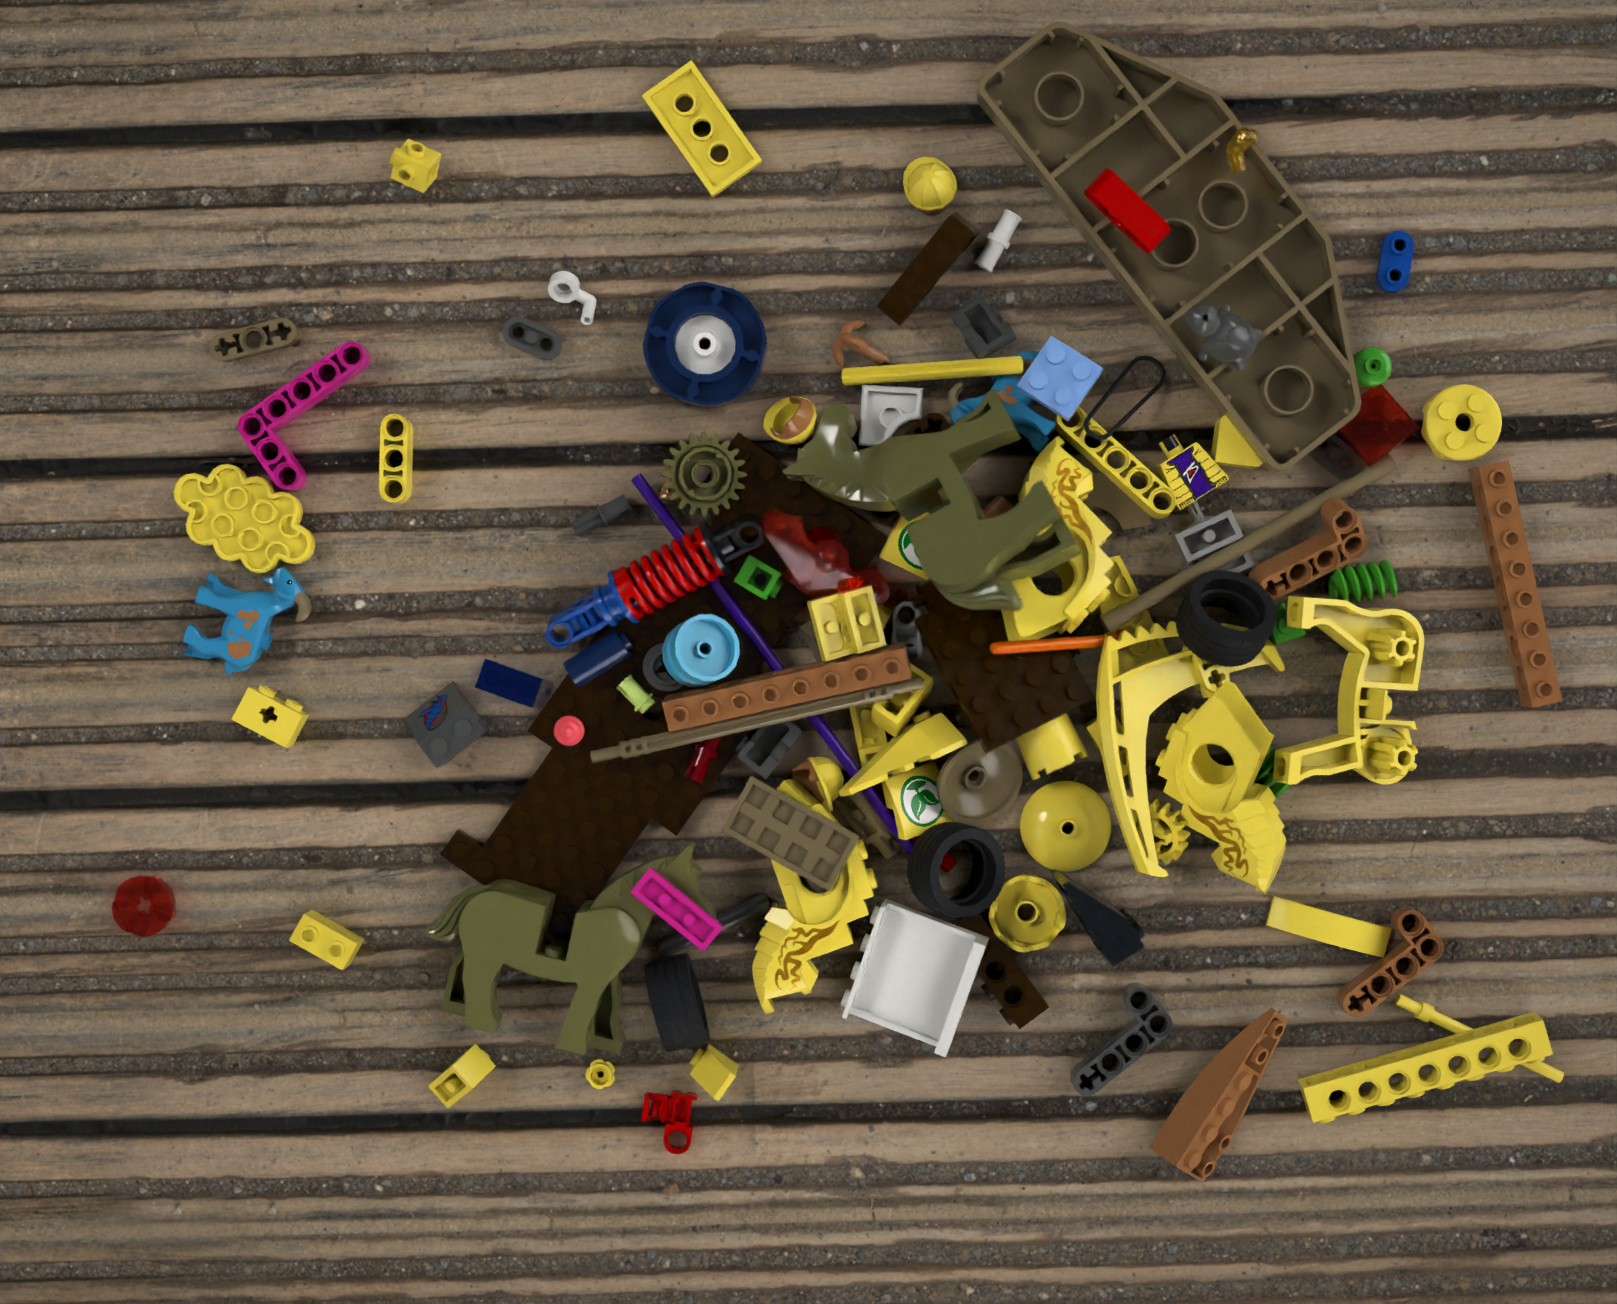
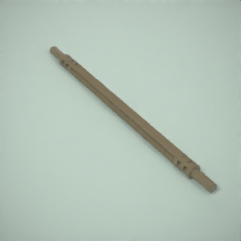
M916 677L677 731H668L650 736L646 735L628 741L624 740L620 741L619 745L590 751L591 760L593 763L619 757L628 759L633 756L646 755L659 750L863 704L868 705L876 701L894 699V695L924 689L921 677Z

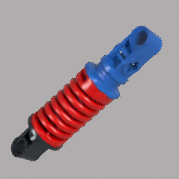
M747 513L716 530H713L704 521L700 523V526L694 528L691 536L688 533L683 534L681 537L682 542L675 538L671 541V547L668 544L661 546V553L654 549L651 551L650 557L643 555L640 558V562L633 560L628 568L622 566L614 571H609L608 584L603 587L599 585L593 588L592 595L581 598L550 618L545 634L548 643L556 648H563L585 636L594 634L608 624L614 627L620 623V620L626 617L631 622L638 623L643 618L644 612L652 614L656 608H664L667 603L675 602L677 597L683 598L688 592L696 591L698 586L704 587L708 581H715L719 575L728 576L732 574L730 560L761 544L764 535L762 519L756 514ZM750 525L754 526L758 533L754 536H746L741 530L743 527ZM556 625L565 626L569 632L567 634L561 635L556 633L553 627Z

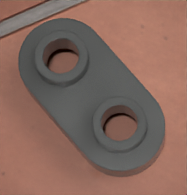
M511 317L503 325L502 335L510 346L539 359L552 360L562 350L561 338L555 331L524 317ZM517 328H523V337L515 338L514 331ZM545 340L552 342L550 350L545 351L542 349V343Z

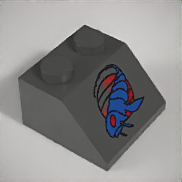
M454 681L405 718L416 742L436 768L444 766L490 730Z

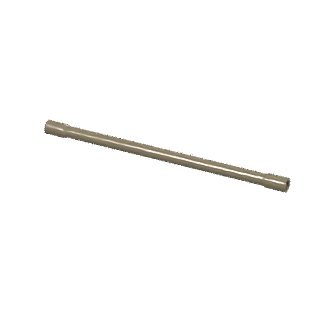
M1386 454L1365 466L1358 473L1133 600L1099 616L1102 627L1109 633L1130 621L1137 614L1189 586L1201 574L1221 568L1320 512L1322 505L1328 499L1333 497L1343 499L1367 484L1374 483L1397 470L1394 459L1391 455Z

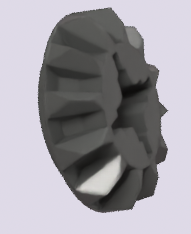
M660 643L647 652L643 661V673L648 683L654 688L661 691H674L681 688L683 684L672 679L671 675L669 676L667 672H659L657 674L655 672L663 665L661 655L664 643Z

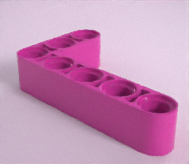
M354 341L343 343L239 418L237 427L240 435L279 488L288 491L301 490L307 482V474L278 431L369 366L371 355L361 344ZM354 349H359L361 353L360 360L355 364H349V353ZM328 367H334L336 371L335 378L330 382H325L323 379L324 371ZM308 384L311 388L310 396L301 400L298 391L301 386ZM279 402H284L286 406L285 413L281 417H276L274 415L275 405ZM258 419L261 429L257 434L251 435L249 425L253 420ZM276 444L279 453L275 459L269 460L266 451L270 445ZM293 469L296 473V480L293 484L287 485L284 481V475L288 470Z

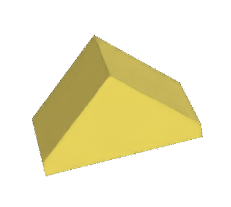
M1226 415L1215 421L1211 458L1217 465L1255 469L1263 464Z

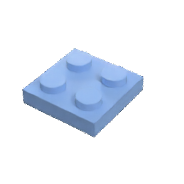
M1051 335L1017 384V389L1069 421L1103 372V367Z

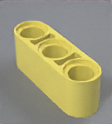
M389 414L384 417L380 426L379 492L381 497L387 502L403 504L409 500L412 493L413 426L405 417L398 414ZM396 421H401L404 426L401 435L393 437L390 432L391 425ZM400 451L403 455V461L400 466L393 468L389 461L392 453ZM394 482H400L402 485V493L397 498H392L389 494V487Z

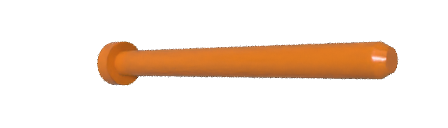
M1118 629L1115 634L994 642L990 645V652L998 655L1103 647L1106 636H1112L1118 640L1121 631L1125 630L1129 634L1130 632L1127 629ZM1131 645L1123 647L1119 651L1128 650Z

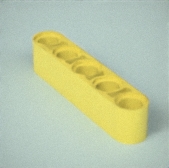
M1080 407L1077 408L1073 414L1078 421V425L1075 427L1065 426L1062 423V417L1057 415L1055 422L1056 431L1149 516L1154 519H1164L1171 514L1177 501L1175 493L1116 439L1110 436L1105 440H1100L1101 445L1096 448H1090L1086 445L1084 438L1089 436L1084 428V421L1088 416L1086 412ZM1092 418L1090 419L1089 429L1092 433L1099 436L1108 433ZM1118 456L1123 461V466L1118 469L1112 468L1108 464L1107 458ZM1134 476L1142 477L1145 480L1146 487L1143 489L1134 488L1131 485L1130 478ZM1159 496L1164 497L1168 501L1169 507L1165 510H1159L1155 507L1153 499Z

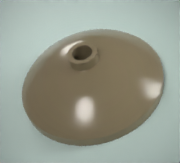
M978 739L967 742V745L956 749L948 757L941 768L937 781V796L943 810L955 821L967 825L984 824L1001 816L1009 809L1018 796L1023 779L1021 761L1010 746L1005 744L986 754Z

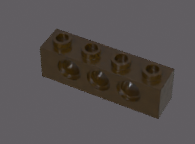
M981 914L970 917H957L951 922L954 925L989 937L976 974H979L985 982L981 988L992 1001L997 998L1003 1006L999 1012L1009 1025L1015 1023L1021 1029L1049 1008L1046 1001L997 938ZM994 961L1001 963L1002 971L1000 974L990 976L986 973V967L989 963ZM1010 986L1020 988V995L1015 1000H1008L1004 997L1005 990Z

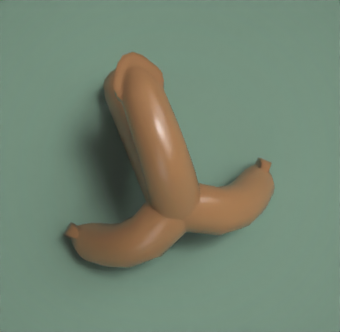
M852 320L841 327L840 336L833 343L832 352L836 364L842 369L846 368L843 356L844 346L880 365H890V356L870 346L865 339H860L851 334L854 330L868 326L866 321Z

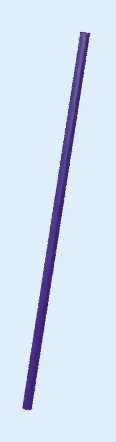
M640 473L631 480L673 538L679 539L682 542L681 537L685 534L683 529L643 475ZM717 577L713 582L708 581L707 584L772 671L785 669L784 665L720 579ZM820 714L807 717L852 778L860 768ZM873 786L862 790V793L909 855L915 842L912 838L908 840L899 839L895 816L886 807V803Z

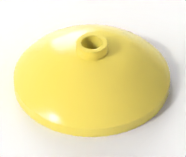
M1062 780L1042 786L1030 796L1021 813L1020 835L1026 850L1039 864L1052 870L1070 872L1089 866L1101 856L1110 839L1111 818L1105 802L1093 789L1079 782ZM1067 822L1073 825V830L1070 833H1064L1062 830V826Z

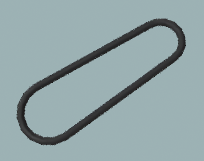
M1139 356L1133 359L1084 421L1086 433L1095 440H1105L1110 437L1162 387L1165 381V370L1161 363L1150 356ZM1142 360L1151 361L1156 364L1161 373L1159 383L1108 433L1102 436L1092 433L1089 429L1090 419L1133 365Z

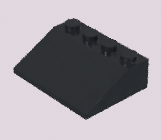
M1056 869L1050 871L1094 945L1112 967L1145 947L1141 941L1145 934L1136 920L1129 916L1123 908L1118 910L1113 904Z

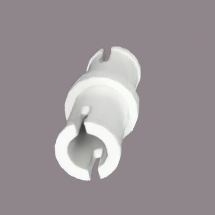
M1008 209L1004 210L993 233L989 232L986 237L988 242L979 258L975 261L976 265L992 273L1003 250H1007L1010 246L1008 241L1022 220L1019 215Z

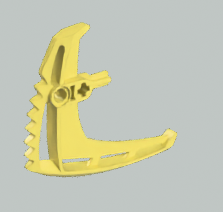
M1170 621L1165 630L1158 623H1154L1149 632L1142 626H1137L1134 636L1124 630L1121 631L1118 640L1112 636H1106L1097 677L1096 708L1098 735L1110 795L1136 872L1157 877H1167L1169 875L1158 865L1150 819L1146 780V736L1149 716L1163 702L1191 686H1194L1197 691L1201 692L1202 698L1209 699L1227 680L1230 681L1229 673L1266 664L1275 672H1283L1285 670L1284 664L1275 646L1269 639L1255 659L1241 666L1224 667L1209 663L1197 657L1188 647L1183 645L1181 652L1139 664L1119 673V649L1143 641L1179 637L1176 623ZM1220 623V625L1229 629L1249 630L1245 627ZM1213 676L1214 681L1209 683L1208 677ZM1119 682L1122 734L1116 732L1113 685ZM1118 746L1125 749L1131 797L1126 794ZM1131 810H1133L1136 814L1146 855L1142 847L1141 841L1139 839Z

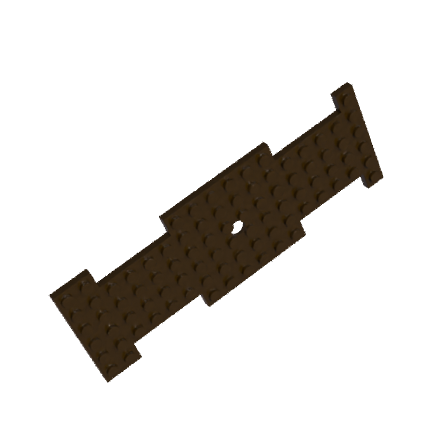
M738 432L727 450L739 449L734 459L736 461H745L742 466L738 467V471L747 473V476L738 478V482L743 484L745 488L734 490L739 500L733 501L728 498L727 501L729 502L730 509L726 510L722 507L719 515L715 517L710 526L713 530H716L744 514L752 513L762 519L764 535L759 546L730 560L732 574L728 576L719 575L718 578L772 649L827 570L850 587H853L887 537L835 500L813 489L806 481L789 480L783 473V470L787 468L786 465ZM711 471L703 481L704 483H708L710 481ZM748 525L743 527L741 532L746 536H754L758 533V530L754 526ZM749 555L782 574L779 580L784 583L775 598L769 595L767 600H764L734 582ZM758 574L755 577L757 585L762 586L767 581L764 574ZM708 584L704 587L698 586L696 591L688 592L683 598L677 597L675 602L667 603L662 609L656 608L652 614L644 612L643 618L638 623H633L626 617L620 620V623L614 627L608 624L597 631L587 647L616 630L618 634L624 632L631 641L633 648L629 651L632 656L580 689L573 682L569 674L566 675L527 730L552 748L484 845L458 829L440 854L482 885H488L500 879H510L556 893L548 932L558 939L570 943L577 911L585 901L594 900L651 819L674 835H678L736 753L735 748L751 732V730L723 737L716 751L718 756L716 759H712L702 783L684 775L696 752L694 747L696 743L700 744L701 741L651 752L646 755L642 754L637 757L633 756L628 759L619 757L593 763L591 760L590 751L619 745L620 741H628L633 738H641L642 736L669 731L665 716L660 720L653 721L644 714H641L639 710L635 712V706L616 689L629 675L648 694L652 693L653 697H659L662 700L666 695L701 688L683 685L674 691H661L651 686L643 673V661L647 652L655 645L664 643L668 633L684 621L699 614H713L724 619L734 629L738 637L740 655L736 667L726 677L706 686L763 674L758 668L764 659ZM664 663L659 667V670L655 671L656 674L659 672L668 673ZM567 715L579 718L585 727L583 739L573 746L562 745L554 736L556 722L561 717Z

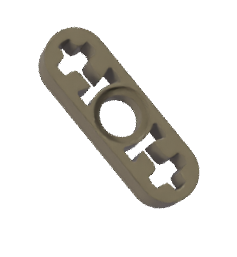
M286 318L266 321L217 334L210 342V352L216 359L223 362H232L294 345L299 338V329L294 322ZM282 325L291 329V333L287 334V340L280 336H275L271 338L273 344L270 345V337L266 332L267 328H269V332L272 334L280 332ZM252 332H259L263 338L262 344L256 349H251L247 344V337ZM225 340L229 344L240 343L244 351L241 352L239 347H233L228 349V355H225V353L218 351V348L223 346L222 341Z

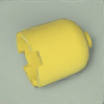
M1067 713L1016 739L1033 781L1040 778L1038 773L1044 770L1046 775H1049L1073 764L1075 761L1074 756L1078 754L1081 759L1089 756Z

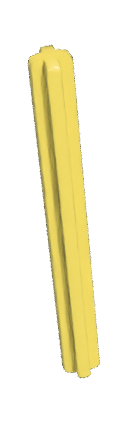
M1021 356L853 367L842 369L841 375L842 382L846 386L1011 375L1023 373L1024 362Z

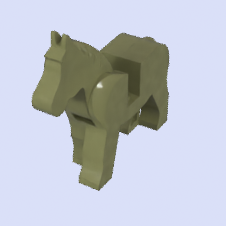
M996 389L987 392L983 401L975 410L957 420L947 430L930 434L894 436L880 444L858 451L856 444L852 440L857 431L856 419L845 405L832 404L823 411L814 438L803 448H798L797 462L783 470V473L789 480L806 481L813 489L835 501L870 511L885 512L896 510L908 522L944 503L945 507L909 525L906 529L924 573L946 599L963 608L972 610L1001 609L1020 611L1022 609V600L1011 581L1039 576L1081 554L1043 480L1035 483L1026 497L1016 507L1002 515L986 519L976 496L961 475L982 454L1021 439ZM1051 525V527L1046 532L1038 535L1039 532H1041L1043 529Z
M689 843L679 854L657 857L630 869L611 882L596 900L585 901L575 915L570 943L557 938H553L550 941L547 940L556 893L510 879L496 880L488 885L471 887L461 892L450 901L441 915L429 924L424 931V934L430 939L452 943L460 938L462 943L460 953L450 966L441 1011L465 1017V1027L495 1033L500 1027L502 1020L496 995L497 980L504 964H507L517 970L537 977L577 983L575 995L555 1045L556 1049L585 1055L589 1047L620 1054L626 1039L620 1020L623 1004L621 970L634 958L640 949L656 914L630 893L649 868L652 867L716 919L714 907L700 888V872L702 868L692 859L695 843Z

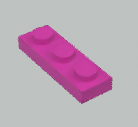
M652 867L649 868L630 892L703 952L724 927V925Z

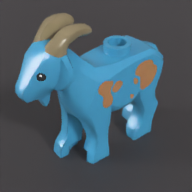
M1025 350L1014 355L1023 358V373L993 376L992 381L995 384L991 390L996 389L1017 432L1030 441L1032 448L1040 454L1050 440L1048 435L1054 429L1056 423L1031 409L1035 400L1017 389V384L1039 354L1036 351ZM959 382L953 385L947 396L952 423L954 424L957 420L975 410L983 401L985 395L958 401L959 395L964 390L962 388L963 383Z
M283 567L278 568L273 577L264 578V581L274 586L273 592L239 591L224 585L217 576L208 573L206 587H199L195 603L217 609L225 613L227 617L222 627L221 636L215 638L203 636L196 626L189 624L183 638V642L188 644L184 655L206 660L212 658L225 660V672L229 676H233L235 671L248 670L261 658L263 650L267 651L270 647L273 634L269 632L273 616L298 605V614L295 621H304L311 612L310 599L302 585Z

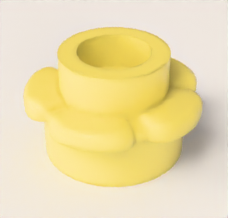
M602 1059L592 1061L591 1066L586 1069L585 1076L587 1081L595 1089L611 1086L615 1080V1068L609 1061L604 1062ZM602 1071L604 1075L600 1077L598 1072Z

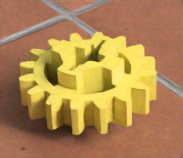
M1155 799L1151 804L1149 803L1154 844L1158 863L1162 860L1167 865L1173 859L1177 860L1189 844L1186 839L1190 836V832L1183 830L1188 822L1187 820L1178 819L1181 813L1180 810L1172 812L1170 811L1171 803L1168 802L1162 807L1160 806L1159 799ZM1131 810L1132 817L1138 832V836L1146 855L1136 814L1133 810ZM1170 842L1173 843L1172 846L1165 848V845L1167 846Z

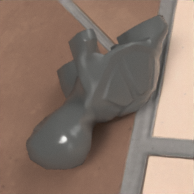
M1208 303L1194 305L1187 310L1186 320L1192 332L1200 337H1206L1205 342L1199 348L1198 359L1205 361L1207 355H1211L1219 361L1233 363L1238 371L1244 370L1247 366L1248 358L1255 351L1256 342L1261 338L1262 332L1260 328L1251 327L1240 316L1229 312L1231 309L1229 305H1223L1218 309L1217 313L1215 306Z

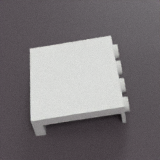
M885 899L880 907L875 906L869 923L874 924L871 935L866 933L860 947V951L864 952L862 961H856L850 978L855 981L852 990L846 989L840 1006L845 1007L842 1018L847 1019L849 1014H853L936 1047L934 1053L946 1058L989 937Z

